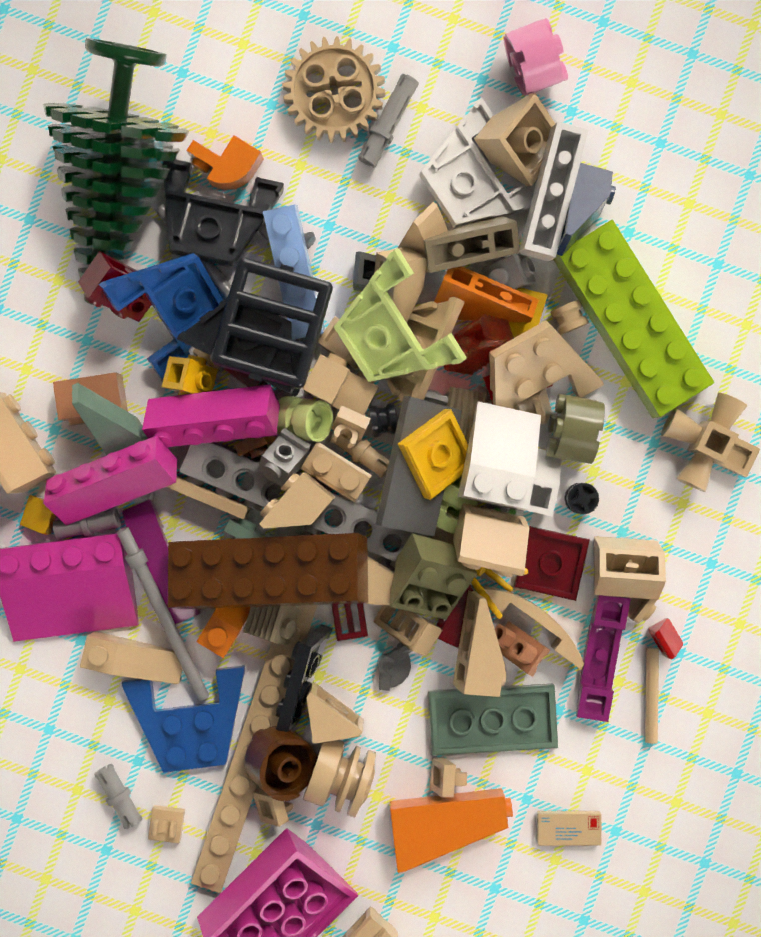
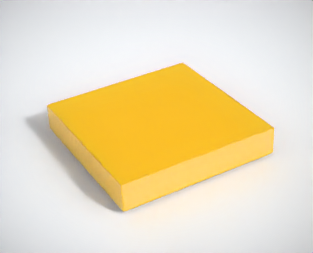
M452 409L442 410L398 443L425 499L431 500L462 476L468 443Z

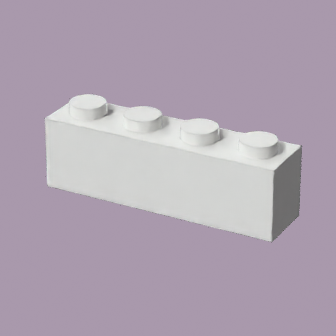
M559 121L550 129L520 244V253L518 254L547 262L556 257L588 129Z

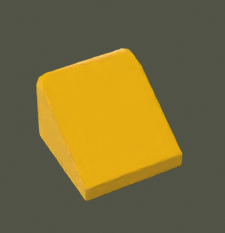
M29 495L20 525L44 535L51 534L56 515L43 504V498Z

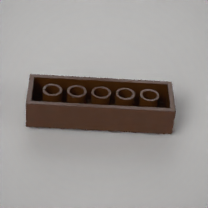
M359 533L168 542L169 608L212 609L368 603L367 537Z

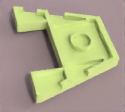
M399 248L390 252L379 270L374 273L360 295L355 298L334 326V329L368 382L405 375L409 372L424 369H434L448 364H459L467 358L452 333L423 349L387 292L389 289L414 274Z

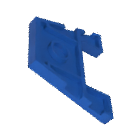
M194 253L109 279L99 284L117 311H120L144 293L146 294L173 338L172 341L147 358L162 382L169 356L187 358L190 355L189 349L191 346L177 340L178 335L191 328L200 321L199 318L208 311L214 310L223 301L200 258Z
M245 665L216 669L219 702L156 709L153 682L151 680L131 679L122 682V688L163 773L227 764L246 670Z

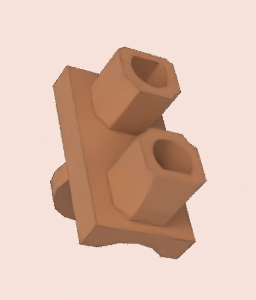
M508 621L505 626L499 623L495 627V632L502 655L533 677L538 664L542 661V658L548 655L550 649L512 622Z

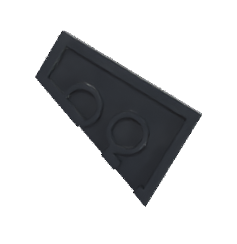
M321 624L305 639L295 644L291 659L295 660L292 670L286 675L283 687L287 689L285 698L281 699L276 710V716L279 717L276 730L289 732L299 723L307 701L306 697L309 688L312 685L307 680L313 676L316 668L320 665L323 657L322 654L318 653L320 644L325 639L330 638L333 628Z

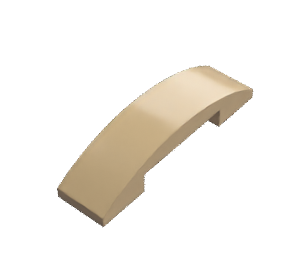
M482 586L502 613L509 603H512L557 636L551 644V647L579 669L583 667L584 662L576 645L566 631L549 614L520 595L500 588Z

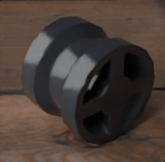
M394 403L387 404L385 408L369 407L373 437H380L382 433L387 432L394 435L397 428Z
M574 483L566 490L564 501L567 508L572 512L582 515L589 514L598 506L599 493L591 484Z

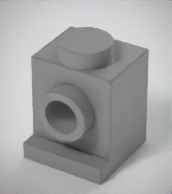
M283 428L279 437L261 456L258 471L268 480L283 486L302 467L311 445Z

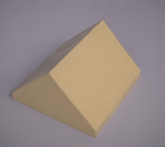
M313 682L306 697L313 744L359 737L363 732L364 718Z

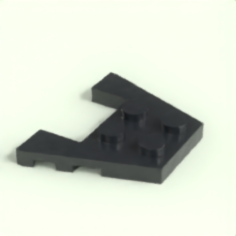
M177 159L162 161V163L168 165L167 169L171 168L164 179L170 253L179 256L194 253L202 261L234 267L264 222L263 211L272 210L283 194L284 183L256 177L249 206L186 193L192 172V164Z

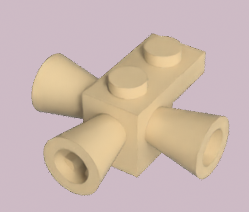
M718 392L711 420L701 421L700 424L696 423L678 408H674L663 426L661 436L690 443L687 450L695 454L676 478L677 480L692 488L706 492L713 463L742 477L748 476L760 448L739 439V434L730 430L748 406L746 403L733 396Z

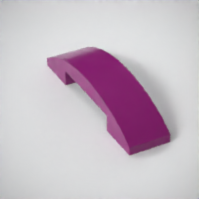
M148 499L123 510L122 514L126 527H129L138 548L143 549L148 559L146 562L148 569L175 625L201 614L199 609L168 607V541L162 528L164 526L153 500Z
M597 595L583 656L584 665L581 668L576 716L579 718L609 722L614 694L612 685L622 630H625L631 601L629 597Z

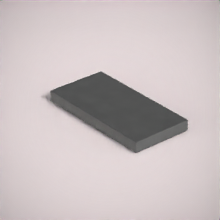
M403 396L375 525L429 536L435 535L444 490L431 500L423 497L398 443L444 409H452L459 424L462 410L410 396Z

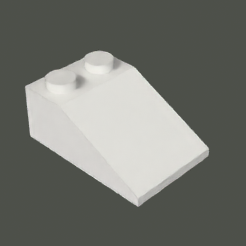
M478 401L458 497L520 511L529 510L536 473L541 415Z

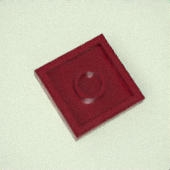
M529 526L525 563L528 574H523V576L516 575L514 587L576 601L590 539Z

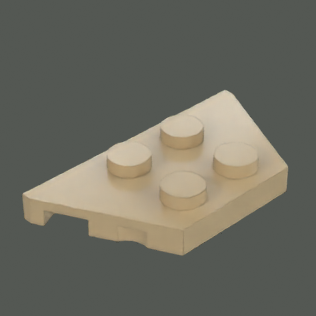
M450 297L449 301L435 303L431 301L414 307L407 324L423 349L452 333L464 301L456 297ZM437 368L424 369L386 378L388 387L393 395L398 396L401 401H403V396L424 400Z

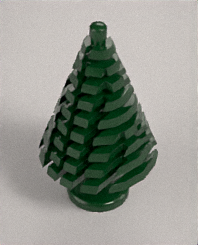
M86 38L85 49L89 53L112 59L114 62L108 109L97 107L82 108L83 105L50 102L43 104L47 117L62 123L71 122V124H51L47 126L49 136H53V140L61 143H71V146H74H52L56 160L62 163H72V167L58 166L57 169L60 180L64 183L72 182V186L61 188L63 200L65 202L73 201V205L78 206L65 209L67 220H73V224L85 228L93 227L91 229L70 228L71 239L75 243L88 247L75 248V259L85 265H89L100 251L123 263L125 257L112 250L128 251L131 248L134 240L129 239V236L124 234L137 233L143 221L134 220V216L146 215L152 206V203L148 200L139 202V198L156 197L161 189L160 184L152 180L144 182V179L154 178L160 180L167 177L171 168L167 169L168 165L159 161H173L176 159L180 149H173L174 145L165 142H183L189 130L186 128L178 129L179 126L172 123H159L157 119L139 117V115L128 113L135 66L140 64L161 67L166 63L167 54L122 43ZM149 158H156L157 161L149 162ZM120 231V232H123V234L118 233V232H115V233H112V234H111V232ZM88 267L78 269L79 278L82 277Z

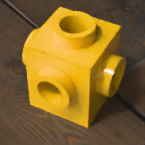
M188 355V358L169 356L161 387L174 391L178 395L210 392L214 388L218 369L206 365L207 360L194 355Z

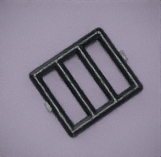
M241 258L236 267L212 349L211 363L248 374L249 379L259 382L265 379L297 389L303 388L307 381L333 291V285L328 281L294 272V267L281 264L279 268L248 258ZM248 274H256L318 292L313 311L244 292ZM239 304L308 323L309 326L304 343L234 323ZM230 335L300 355L295 374L226 355L225 352Z

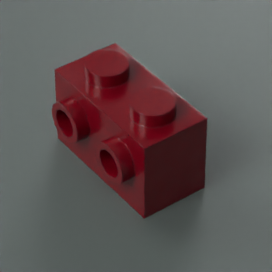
M100 251L78 281L85 293L84 298L89 303L99 308L102 305L110 308L116 316L122 319L129 317L140 322L152 305L144 293L120 311H117L112 306L99 284L138 270Z

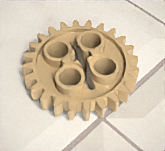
M339 36L335 37L333 45H329L326 37H323L322 46L319 48L311 41V52L308 53L302 48L299 49L301 61L291 58V65L295 70H285V76L291 80L282 83L283 90L291 92L283 96L284 103L292 104L287 109L289 116L298 114L294 120L296 126L306 123L304 129L306 135L316 130L318 141H320L324 133L328 134L330 143H333L335 135L338 134L341 140L346 142V133L351 132L355 138H358L357 128L359 126L368 131L367 119L377 121L378 115L373 109H383V102L376 99L385 97V89L379 88V86L385 83V77L375 76L381 71V65H370L374 60L373 53L363 56L364 45L362 44L355 50L352 49V39L350 38L345 46L340 45ZM343 66H351L355 70L354 74L349 77L341 76L338 71ZM313 72H319L324 75V78L318 83H312L307 80L308 76ZM356 83H361V84H362L361 87H356V86H354V85H355ZM336 85L338 94L332 95L330 86ZM309 92L316 93L312 97L306 96ZM349 97H357L361 100V104L356 108H349L344 102ZM318 103H326L330 106V110L325 114H317L313 111Z

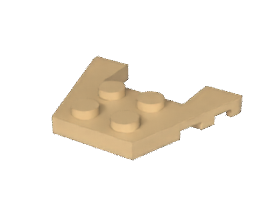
M547 321L540 323L489 352L490 389L493 391V405L513 409V406L566 376L569 378L574 394L581 398L604 385L597 374Z

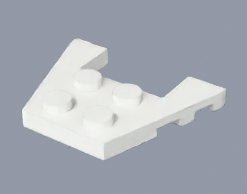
M482 98L474 104L473 108L462 119L453 133L419 174L454 228L480 220L530 210L537 183L536 180L532 186L522 184L510 193H507L472 141L491 117L494 116Z

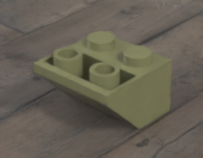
M412 533L396 559L389 600L390 606L446 620L477 575V571L467 568L461 562H458L453 544Z

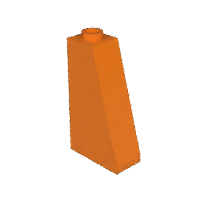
M502 788L454 793V797H441L437 795L390 801L397 872L408 871L509 828L507 817H513L511 798H505Z

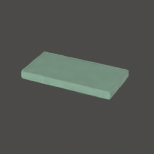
M553 683L501 687L500 697L467 695L458 689L428 691L432 756L558 748L555 685Z

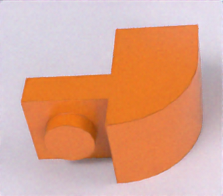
M233 135L221 156L192 140L186 150L191 159H193L191 164L206 174L211 170L207 180L211 186L222 190H233L247 184L264 160L261 151Z

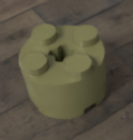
M558 394L555 404V412L557 414L551 413L548 423V432L553 433V437L548 440L546 456L592 464L600 445L597 439L599 431H603L605 405L597 400Z

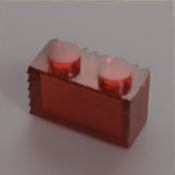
M484 314L455 333L453 336L467 358L459 364L443 365L444 369L451 372L473 375L474 372H478V369L482 370L483 366L487 367V364L490 363L489 352L514 339L507 319L503 320L502 318L499 319L498 317L495 318L494 316L491 317Z

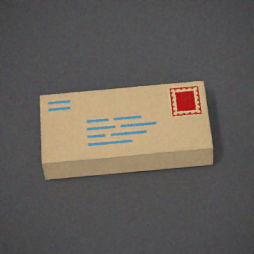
M537 811L538 846H602L601 812Z

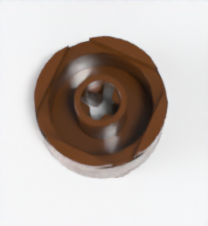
M277 726L259 729L253 734L252 741L245 754L246 774L272 799L290 801L301 796L299 793L309 785L318 759L317 753L310 743L294 730L289 732L276 730Z

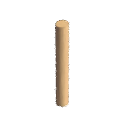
M647 647L645 742L656 744L658 743L659 648Z

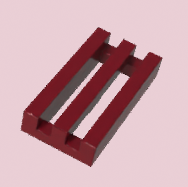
M357 603L361 631L356 632L351 604H344L349 633H342L338 604H331L337 641L368 637L363 603Z

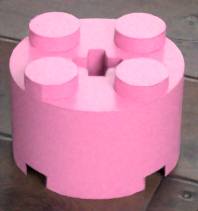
M547 18L505 34L503 41L510 67L513 66L517 75L514 79L523 96L536 93L568 80L566 67L563 61L560 62L559 54L564 52L561 39L558 34L553 35Z

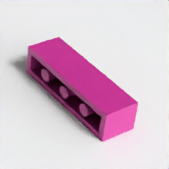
M271 384L148 399L142 430L148 439L157 435L167 448L277 435L280 404Z
M156 435L47 479L43 504L65 525H69L176 483L177 458Z

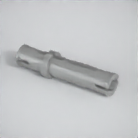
M403 73L400 75L397 85L391 93L379 119L369 129L370 136L358 156V159L365 165L376 168L387 144H391L394 138L392 134L419 85V82L412 76Z

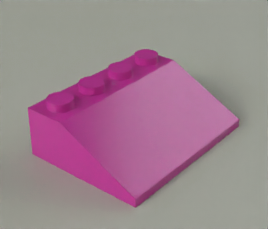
M117 533L0 548V598L13 642L139 625L133 572L125 559L127 553Z
M286 828L197 916L203 937H318L358 897V894L308 843Z

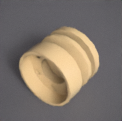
M344 741L321 742L317 754L318 759L309 785L306 787L303 800L323 807L330 794L335 795L336 812L341 811L345 799L350 800L347 816L355 818L360 807L368 797L374 779L376 752L368 750L363 763L358 762L361 747L356 746L350 757L346 758L343 757Z

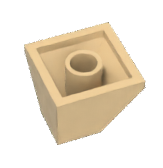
M531 93L492 116L474 140L490 163L526 186H532L538 179L550 129L555 125V122L537 94Z

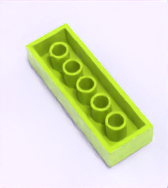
M613 219L576 241L563 256L556 255L553 261L577 299L580 300L583 309L652 418L665 415L715 383Z

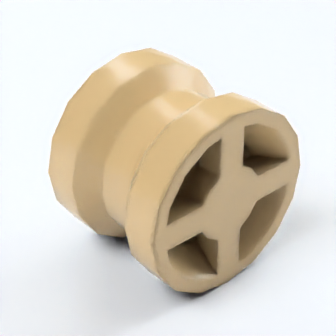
M580 300L570 302L550 312L552 318L556 319L559 324L557 331L560 335L589 324L587 317L581 313L582 304Z

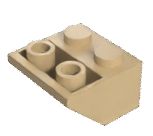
M306 472L300 476L293 474L281 488L286 492L279 501L276 498L272 499L260 512L264 519L259 525L264 529L312 525L334 500L335 496Z
M463 503L453 536L458 562H461L463 566L470 569L478 570L481 567L493 569L495 573L505 577H511L513 574L523 576L529 536V526L526 518Z
M594 536V595L659 600L666 583L665 552L657 540Z

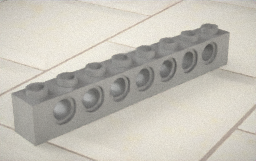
M212 442L190 445L179 471L187 475L186 481L203 487L204 483H208L216 487L214 491L216 494L232 499L233 495L244 498L245 506L260 512L270 502L267 496L268 488L273 484L279 485L268 480L258 471L260 462L248 457L238 456V453ZM215 460L221 461L225 466V472L220 478H214L209 472L210 464ZM244 472H248L254 477V486L248 491L243 490L238 484V478ZM332 492L330 493L335 496L334 500L312 525H303L302 527L303 530L315 535H320L321 531L327 534L354 533V526L360 521H366L373 529L371 536L367 538L368 556L375 560H378L380 556L392 560L390 566L394 568L397 556L413 533L375 525L377 511ZM330 509L339 510L343 515L342 524L337 527L328 525L325 521L326 512ZM413 533V534H417V535H420V536H424V537L430 538L429 535H424V534H419V533ZM388 534H397L401 538L402 543L399 549L389 551L384 547L383 540Z

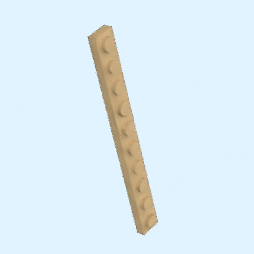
M302 605L299 608L297 619L295 620L296 631L293 637L289 639L290 643L288 645L271 643L191 884L217 893L222 891L253 799L252 792L257 787V784L246 774L245 754L256 731L277 726L279 717L276 716V710L281 699L285 698L287 690L283 687L284 680L288 672L292 670L295 661L291 659L292 651L298 641L301 642L307 637L318 605Z

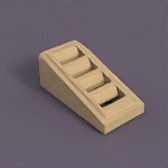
M382 605L373 622L410 650L427 656L439 637L441 628L418 613L398 609L391 624H388L398 608Z

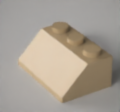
M0 392V484L7 494L25 493L56 473L52 466L55 464V460L46 448L41 449L35 439L38 437L35 428L29 421L24 422L18 413L21 407L17 400L11 394L7 395Z

